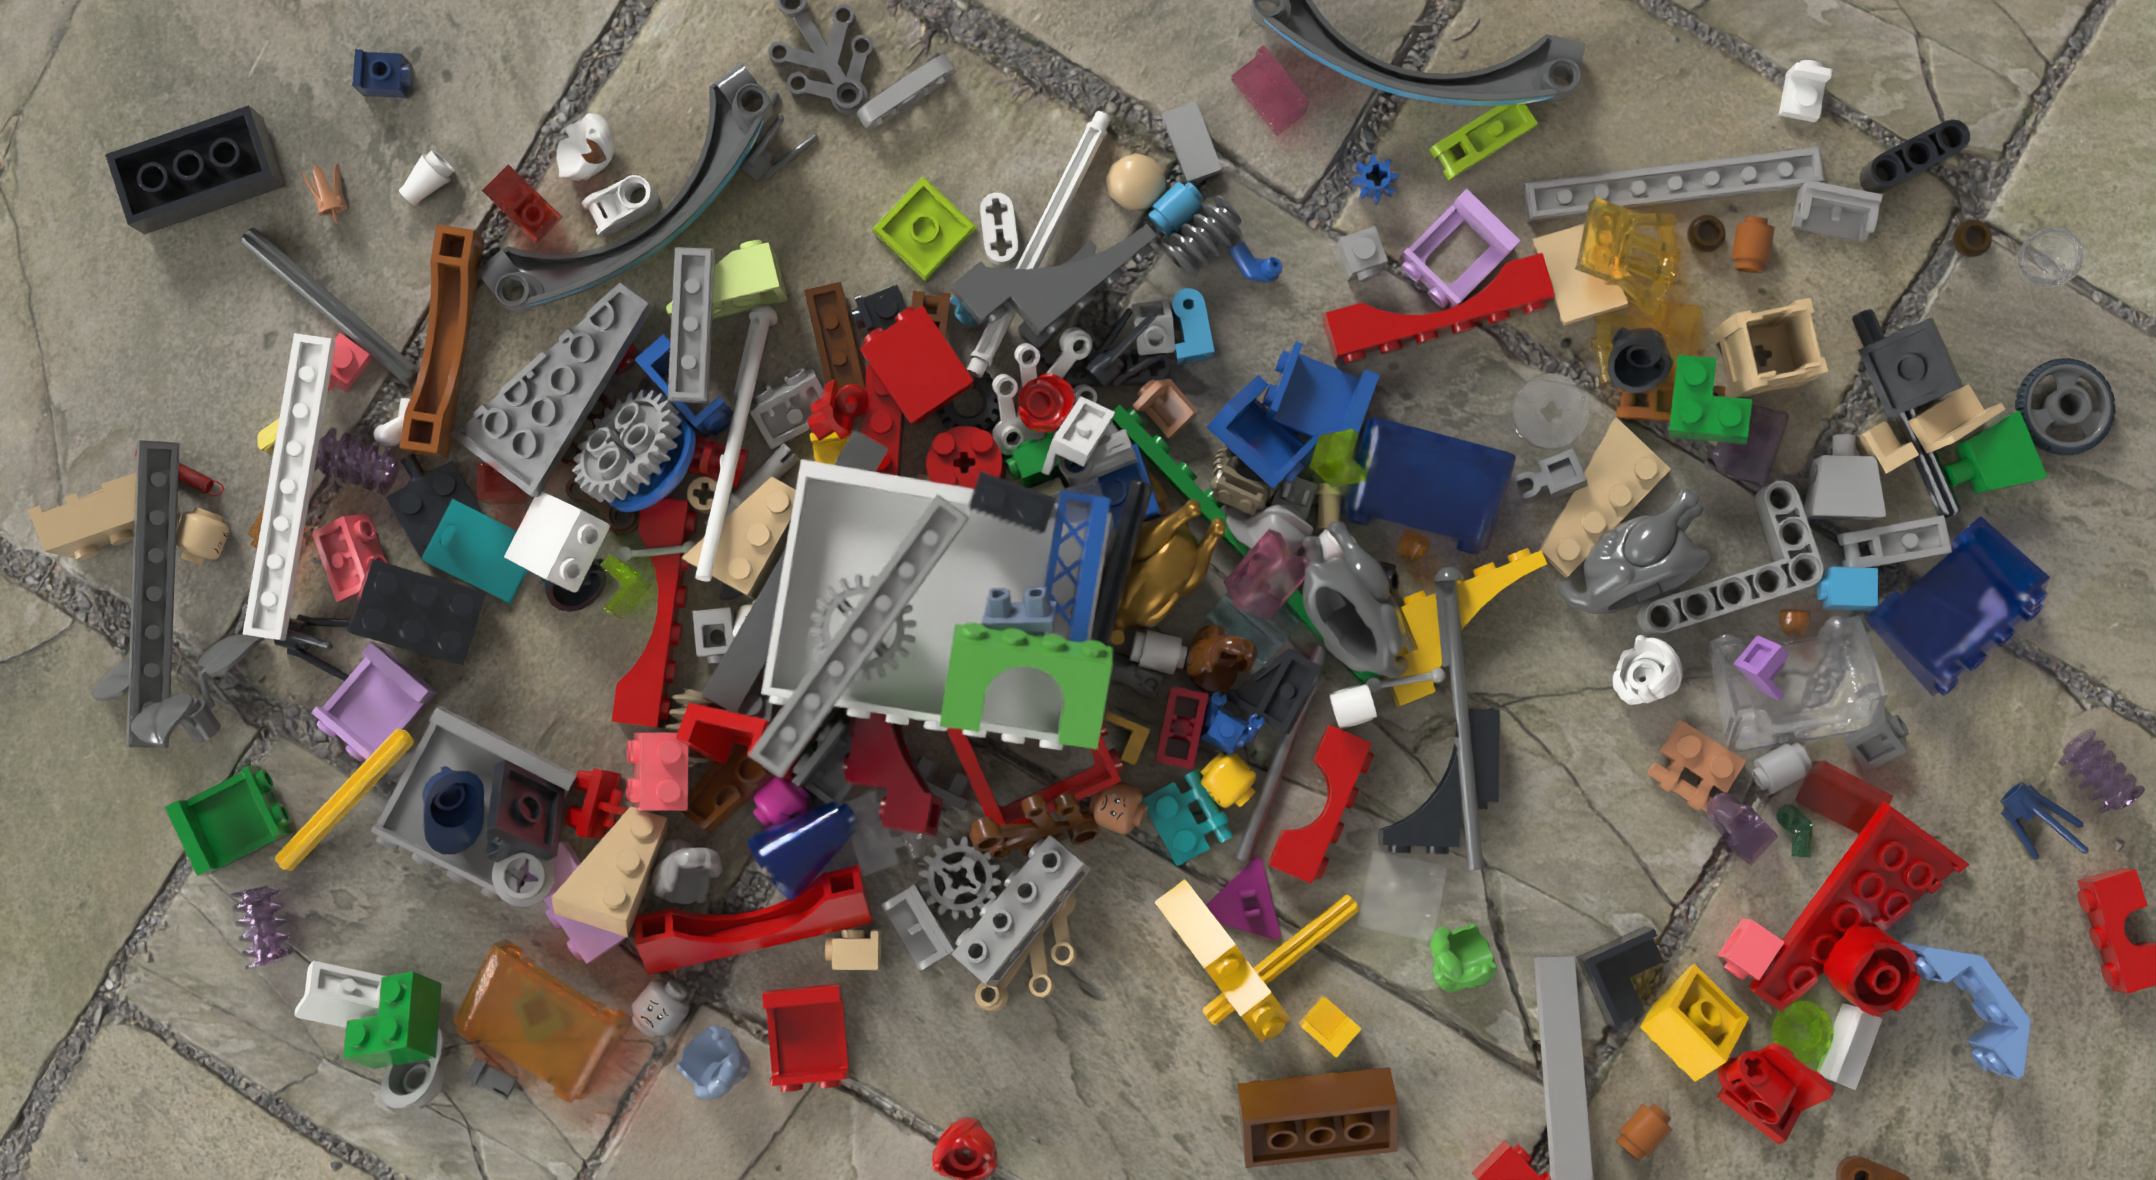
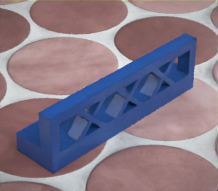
M1060 490L1044 587L1047 589L1050 600L1057 601L1052 594L1053 584L1066 574L1074 584V597L1061 606L1057 602V615L1060 613L1069 625L1066 640L1082 643L1087 640L1111 498ZM1068 499L1089 503L1087 520L1075 528L1072 527L1065 517ZM1064 523L1070 532L1061 537ZM1085 527L1084 539L1082 541L1077 532ZM1074 536L1082 548L1081 556L1067 567L1058 555L1060 544ZM1058 562L1059 565L1062 567L1063 571H1061L1055 576L1056 565ZM1079 566L1076 580L1070 571ZM1072 605L1069 618L1064 610Z

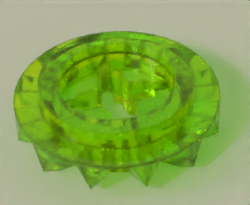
M1808 1001L1793 1002L1783 1011L1778 1010L1774 1022L1770 1025L1773 1035L1772 1042L1791 1050L1802 1063L1813 1062L1821 1058L1829 1050L1833 1041L1834 1030L1830 1017L1820 1006ZM1806 1022H1809L1806 1031L1814 1041L1811 1042L1803 1038H1798L1794 1041L1793 1037L1796 1035V1031L1790 1023L1804 1025Z

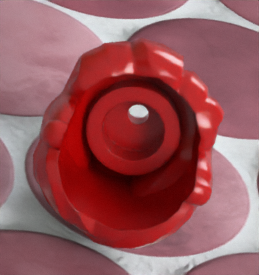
M964 1117L950 1124L940 1137L933 1151V1171L954 1180H982L994 1173L997 1167L998 1153L993 1138L983 1129L980 1120ZM968 1150L970 1153L964 1154L963 1151Z

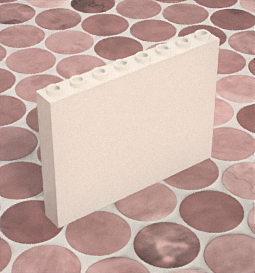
M801 460L762 694L770 695L769 703L786 704L826 648L814 651L812 646L817 642L823 641L822 635H809V629L821 628V621L810 619V614L818 613L823 615L825 611L824 608L816 604V600L821 598L829 604L833 598L827 593L826 588L832 586L837 594L843 592L844 590L839 581L842 578H846L849 588L856 587L855 575L857 574L862 575V586L869 587L871 576L875 575L878 577L935 496L939 494L970 518L907 604L912 605L913 611L903 614L904 621L915 620L917 625L913 628H904V634L912 635L916 639L914 643L902 641L900 647L909 651L910 655L908 658H905L896 652L892 658L898 662L900 667L894 670L887 661L882 665L886 672V676L883 678L879 677L876 668L869 669L871 679L865 682L863 670L860 669L834 706L848 708L847 715L870 719L871 712L886 714V722L909 725V719L912 718L924 720V728L947 731L948 727L940 726L955 624H981L989 590L992 588H1006L1010 590L1011 603L1024 602L1026 589L1030 587H1044L1058 504L1055 503L1045 532L1036 535L1035 531L1029 532L1027 528L1021 529L1020 525L1014 527L1012 523L1006 524L1005 520L999 522L998 518L992 519L990 515L984 516L983 512L977 514L975 509L969 511L967 505L973 491L970 488ZM1066 506L1065 517L1073 528L1088 520V509ZM1109 512L1107 516L1087 640H1091L1107 538L1112 513ZM1064 523L1061 537L1070 532ZM1085 527L1077 532L1082 541L1084 539ZM1074 536L1060 544L1058 555L1068 567L1080 558L1082 548ZM1058 562L1056 565L1055 576L1061 571H1063L1062 567L1059 565ZM1079 566L1070 571L1076 580ZM1067 574L1053 584L1052 594L1060 606L1074 597L1075 586ZM864 594L854 595L846 598V600L855 608ZM1072 605L1064 610L1069 618ZM837 607L834 609L829 622L831 640L846 621V617ZM1060 613L1055 616L1053 632H1045V635H1059L1066 640L1069 625ZM896 621L882 639V642L888 649L895 638ZM873 651L867 661L875 659L879 655ZM1027 666L1007 669L997 675L986 690L979 732L963 730V734L986 738V732L992 731L1002 733V741L1024 744L1025 737L1040 739V747L1062 750L1063 744H1058V728L1064 697L1062 689L1051 675L1040 669Z

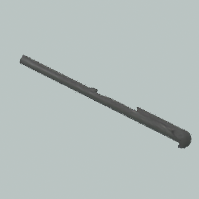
M1444 567L1435 575L1434 583L1443 668L1449 666L1453 709L1459 729V737L1453 738L1457 746L1467 863L1469 871L1483 870L1457 581H1463L1464 578L1458 569Z

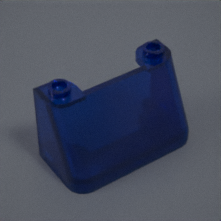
M1368 418L1361 428L1340 513L1347 514L1348 521L1360 525L1369 526L1370 520L1382 519L1451 538V541L1458 543L1457 550L1478 555L1480 550L1485 551L1488 549L1512 476L1516 456L1503 450L1390 420Z

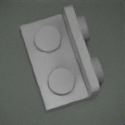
M804 368L796 369L784 377L785 381L773 388L765 386L753 393L749 412L771 450L810 429L807 420L808 417L813 415L810 409L811 403L823 397L824 392L813 368L804 370Z

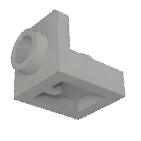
M1169 300L1131 304L1135 328L1151 312L1157 313L1154 321L1136 339L1138 354L1150 355L1173 352L1175 350L1173 316Z

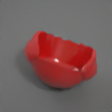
M1051 373L1028 381L1022 387L1018 398V412L1023 424L1029 430L1038 433H1050L1059 429L1076 404L1073 388L1062 377Z

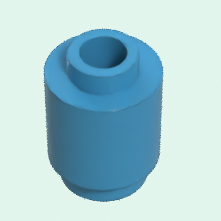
M1178 181L1152 205L1153 210L1148 214V217L1168 237L1173 232L1178 233L1183 224H1188L1192 217L1203 209L1200 201L1204 197L1190 182L1183 185Z

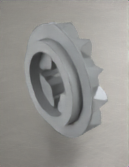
M521 850L500 862H495L492 871L493 885L497 894L505 902L520 907L531 906L546 898L551 887L554 885L555 867L550 860L546 861L525 850ZM528 863L530 866L529 873L534 874V877L539 879L538 881H526L524 887H521L519 885L520 878L516 877L513 873H509V870L523 869L525 864Z

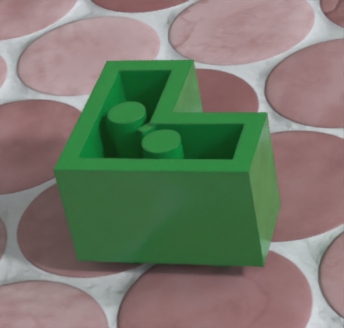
M1677 356L1669 437L1747 444L1752 399L1713 396L1717 358Z
M413 971L381 977L378 1015L347 1020L343 1058L371 1069L436 1058L442 983Z

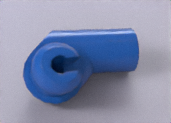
M1244 241L1236 244L1228 251L1243 276L1248 280L1269 283L1275 281L1282 272V263L1276 257H1270V259L1254 258Z

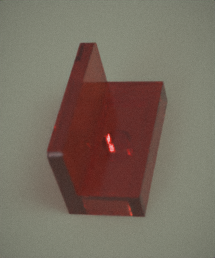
M1813 761L1812 769L1808 771L1795 801L1823 817L1860 834L1883 802L1890 804L1893 795L1826 761Z

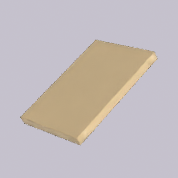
M1596 220L1532 239V247L1535 249L1536 254L1543 252L1555 293L1553 299L1563 326L1628 307V298L1625 296L1602 237L1600 226Z

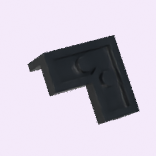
M1641 927L1576 957L1607 1027L1615 1031L1624 1028L1622 1023L1645 1013L1630 977L1664 962L1653 939L1657 937L1654 928Z

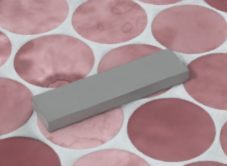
M675 247L668 400L670 402L708 403L715 269V250L712 248Z

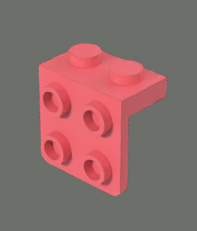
M634 733L633 740L627 741L626 759L627 763L633 764V779L626 780V801L632 802V806L637 808V810H687L688 746L676 739L677 733Z

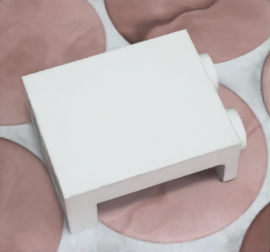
M542 491L539 497H534L504 557L546 580L572 592H577L610 525Z

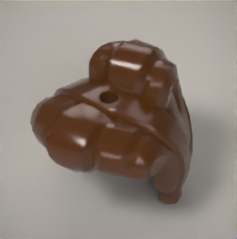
M1207 625L1197 632L1188 649L1186 658L1187 673L1191 681L1199 689L1207 692H1217L1220 690L1223 694H1227L1236 680L1237 672H1248L1251 670L1256 661L1258 650L1249 639L1226 634L1224 628L1219 625Z

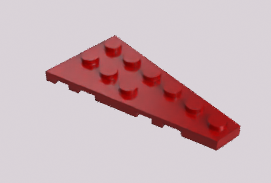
M1883 802L1782 939L1784 944L1760 980L1753 979L1748 988L1778 1010L1783 1011L1817 984L1818 977L1824 973V964L1828 960L1833 947L1845 935L1848 928L1853 925H1860L1862 927H1875L1882 931L1887 930L1912 910V904L1927 892L1933 894L1943 886L1941 883L1943 879L1954 871L1960 873L1970 864L1895 808Z

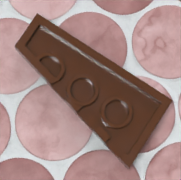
M822 726L817 728L800 754L816 741L824 729ZM733 743L726 765L713 762L689 794L687 810L680 811L702 830L711 834L776 776L763 765L748 757L749 747Z

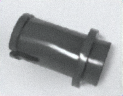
M476 1058L465 1078L471 1082L470 1086L475 1087L477 1084L507 1100L518 1077L488 1064L489 1059L484 1058L483 1061Z

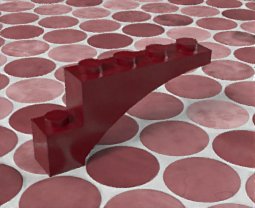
M871 712L870 719L853 717L850 723L851 748L843 761V773L846 775L845 782L859 787L887 790V796L882 798L879 808V816L882 819L881 826L894 831L937 837L943 798L931 792L917 769L906 744L901 724L886 722V714Z

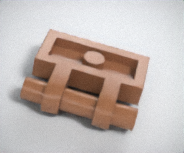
M1679 720L1659 753L1671 760L1667 768H1664L1657 762H1654L1649 768L1647 775L1657 780L1658 786L1669 792L1672 790L1688 800L1687 805L1695 810L1701 808L1708 814L1714 815L1720 803L1709 796L1710 790L1714 787L1722 793H1727L1747 761L1683 720ZM1683 769L1700 778L1696 787L1680 778V773Z

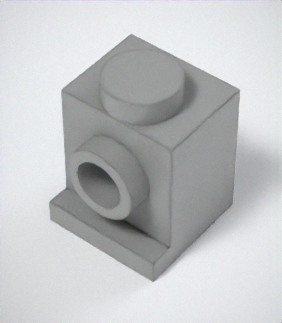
M727 607L692 611L697 657L707 658L708 664H719L734 639L733 623L736 617V610ZM721 630L725 635V639L721 644H714L712 635L715 631Z

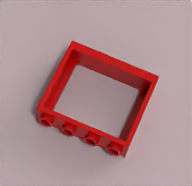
M1102 719L1097 749L1089 748L1094 758V763L1090 768L1010 804L1001 806L995 800L967 735L963 734L962 729H947L985 816L992 817L994 822L999 823V825L1032 822L1033 819L1025 817L1021 806L1022 801L1030 796L1042 795L1048 808L1047 812L1050 814L1056 811L1053 803L1054 800L1063 794L1073 793L1077 801L1121 782L1117 771L1124 769L1116 749L1108 750L1102 737L1107 735L1108 731Z

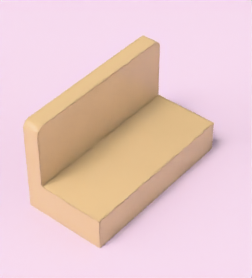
M1967 384L1907 422L1925 452L1930 453L1961 439L2004 411L2005 407L2002 403H1999L1984 410L1971 386Z

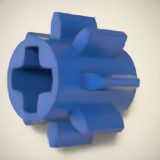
M1372 155L1367 166L1359 162L1357 163L1355 170L1361 177L1353 178L1351 186H1359L1361 191L1359 200L1367 196L1373 198L1376 205L1379 203L1383 193L1392 197L1395 190L1389 183L1397 181L1399 174L1391 173L1389 169L1390 159L1383 163L1377 161L1375 155ZM1371 173L1375 174L1376 179L1382 180L1379 186H1374L1373 180H1368Z

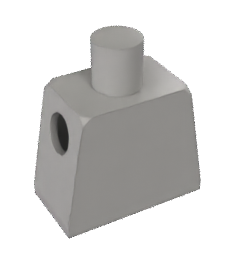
M1833 435L1832 455H1823L1813 459L1804 503L1807 519L1875 521L1886 517L1877 459L1873 456H1856V435Z

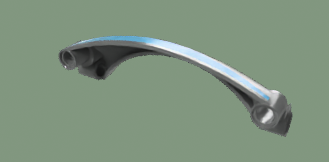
M1312 0L1251 1L1250 15L1256 24L1267 27L1308 57L1358 82L1403 97L1445 104L1476 106L1524 104L1547 100L1562 101L1572 94L1581 79L1580 65L1585 51V43L1546 34L1520 54L1487 68L1462 73H1425L1386 63L1359 49L1333 28ZM1258 2H1271L1277 5L1278 8L1273 11H1265L1259 6ZM1552 75L1563 78L1569 83V86L1562 87L1557 85L1553 81Z
M741 62L737 63L709 87L710 111L706 139L691 176L673 201L658 216L636 232L600 248L575 253H536L507 246L478 268L476 272L502 304L512 312L521 314L532 310L534 307L546 305L587 291L643 262L673 241L696 220L736 173L758 138L763 126L772 117L773 105L766 90L756 82ZM757 99L763 100V105L758 111L749 112L745 110L748 103ZM524 286L522 298L518 301H509L510 293L516 287Z

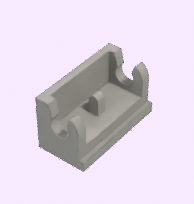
M1808 180L1797 191L1791 229L1866 242L1869 232L1874 233L1883 194Z
M916 883L880 906L888 916L918 969L923 970L953 952L956 947L932 907L926 903L927 899Z

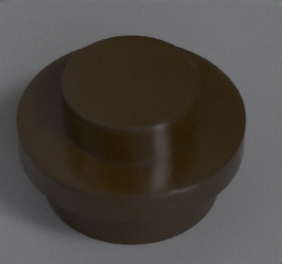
M1701 215L1695 218L1687 230V238L1690 245L1695 250L1703 253L1718 249L1723 244L1726 235L1723 223L1712 215Z
M1967 220L1961 223L1953 234V244L1956 250L1966 257L1973 258L1984 254L1992 243V234L1989 227L1978 220Z

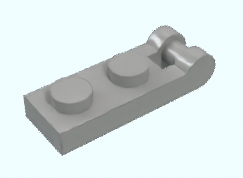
M1944 515L1837 535L1838 544L1843 546L1846 559L1842 561L1843 567L1870 568L1952 552ZM1868 541L1870 556L1861 557L1858 543Z

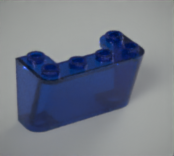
M1982 516L1978 517L1954 538L1951 544L1952 552L1904 594L1901 595L1895 590L1867 616V624L1931 696H1935L1938 693L1945 696L1952 691L1960 681L1957 677L1967 668L1971 672L1977 669L1988 657L1985 653L1994 644L1998 647L2004 645L2015 634L2016 631L2013 627L2024 619L2026 622H2029L2036 617L2044 607L2041 603L2048 596L2046 589L2051 577Z

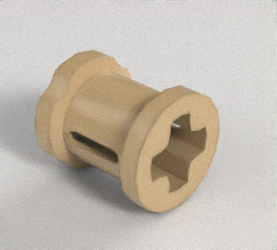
M699 477L689 485L687 498L690 504L701 513L710 514L713 499H708L705 505L698 498L699 493H706L707 487H709V490L715 494L717 482L708 477Z

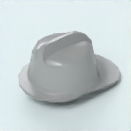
M1278 503L1270 507L1265 506L1262 510L1255 511L1254 515L1242 512L1240 509L1230 505L1226 513L1228 527L1239 542L1284 566H1293L1301 561L1304 537L1311 536L1313 532V527L1305 521L1302 514L1289 504Z
M439 1027L436 1058L387 1067L380 1086L381 1099L387 1106L400 1109L411 1105L415 1108L423 1109L441 1091L445 1076L444 1069L439 1063L443 1047V1037Z

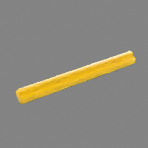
M396 729L277 853L275 861L279 864L280 868L289 871L294 870L413 745L414 739L406 730Z
M1344 895L1253 969L1265 985H1267L1359 912L1358 904L1350 895ZM1222 992L1207 1004L1202 1011L1211 1024L1217 1025L1235 1011V1008Z

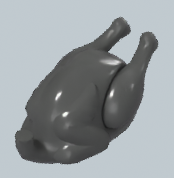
M1682 489L1678 493L1677 501L1664 513L1657 516L1645 515L1633 518L1602 535L1592 546L1583 567L1587 590L1580 593L1575 589L1571 580H1566L1557 585L1561 597L1572 608L1590 614H1607L1661 596L1691 580L1710 561L1709 552L1707 550H1698L1685 533L1692 520L1699 517L1704 510L1703 506L1698 504L1699 497L1688 489Z
M1337 521L1331 522L1328 525V531L1341 547L1344 557H1335L1323 563L1320 551V538L1307 536L1303 539L1302 545L1306 552L1308 564L1303 587V604L1307 616L1323 636L1326 649L1348 668L1358 672L1368 670L1390 678H1396L1405 673L1408 667L1407 659L1401 656L1395 658L1404 647L1403 634L1405 633V626L1399 607L1389 593L1387 575L1380 564L1358 546L1348 532L1346 524Z

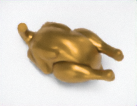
M1195 499L1189 500L1183 507L1168 516L1155 518L1143 524L1110 643L1115 645L1123 643L1125 635L1122 631L1126 627L1131 626L1142 630L1147 627H1154L1174 609L1179 597L1188 596L1198 589L1208 572L1212 553L1220 538L1226 532V524L1223 518L1217 517L1213 519L1208 531L1198 544V540L1189 530L1188 523L1189 520L1201 514L1200 503ZM1107 562V565H1106V568H1105V571H1104V574H1103V577H1102V580H1101V587H1102V583H1103L1104 576H1105V573H1106V569H1107V566H1108V562Z

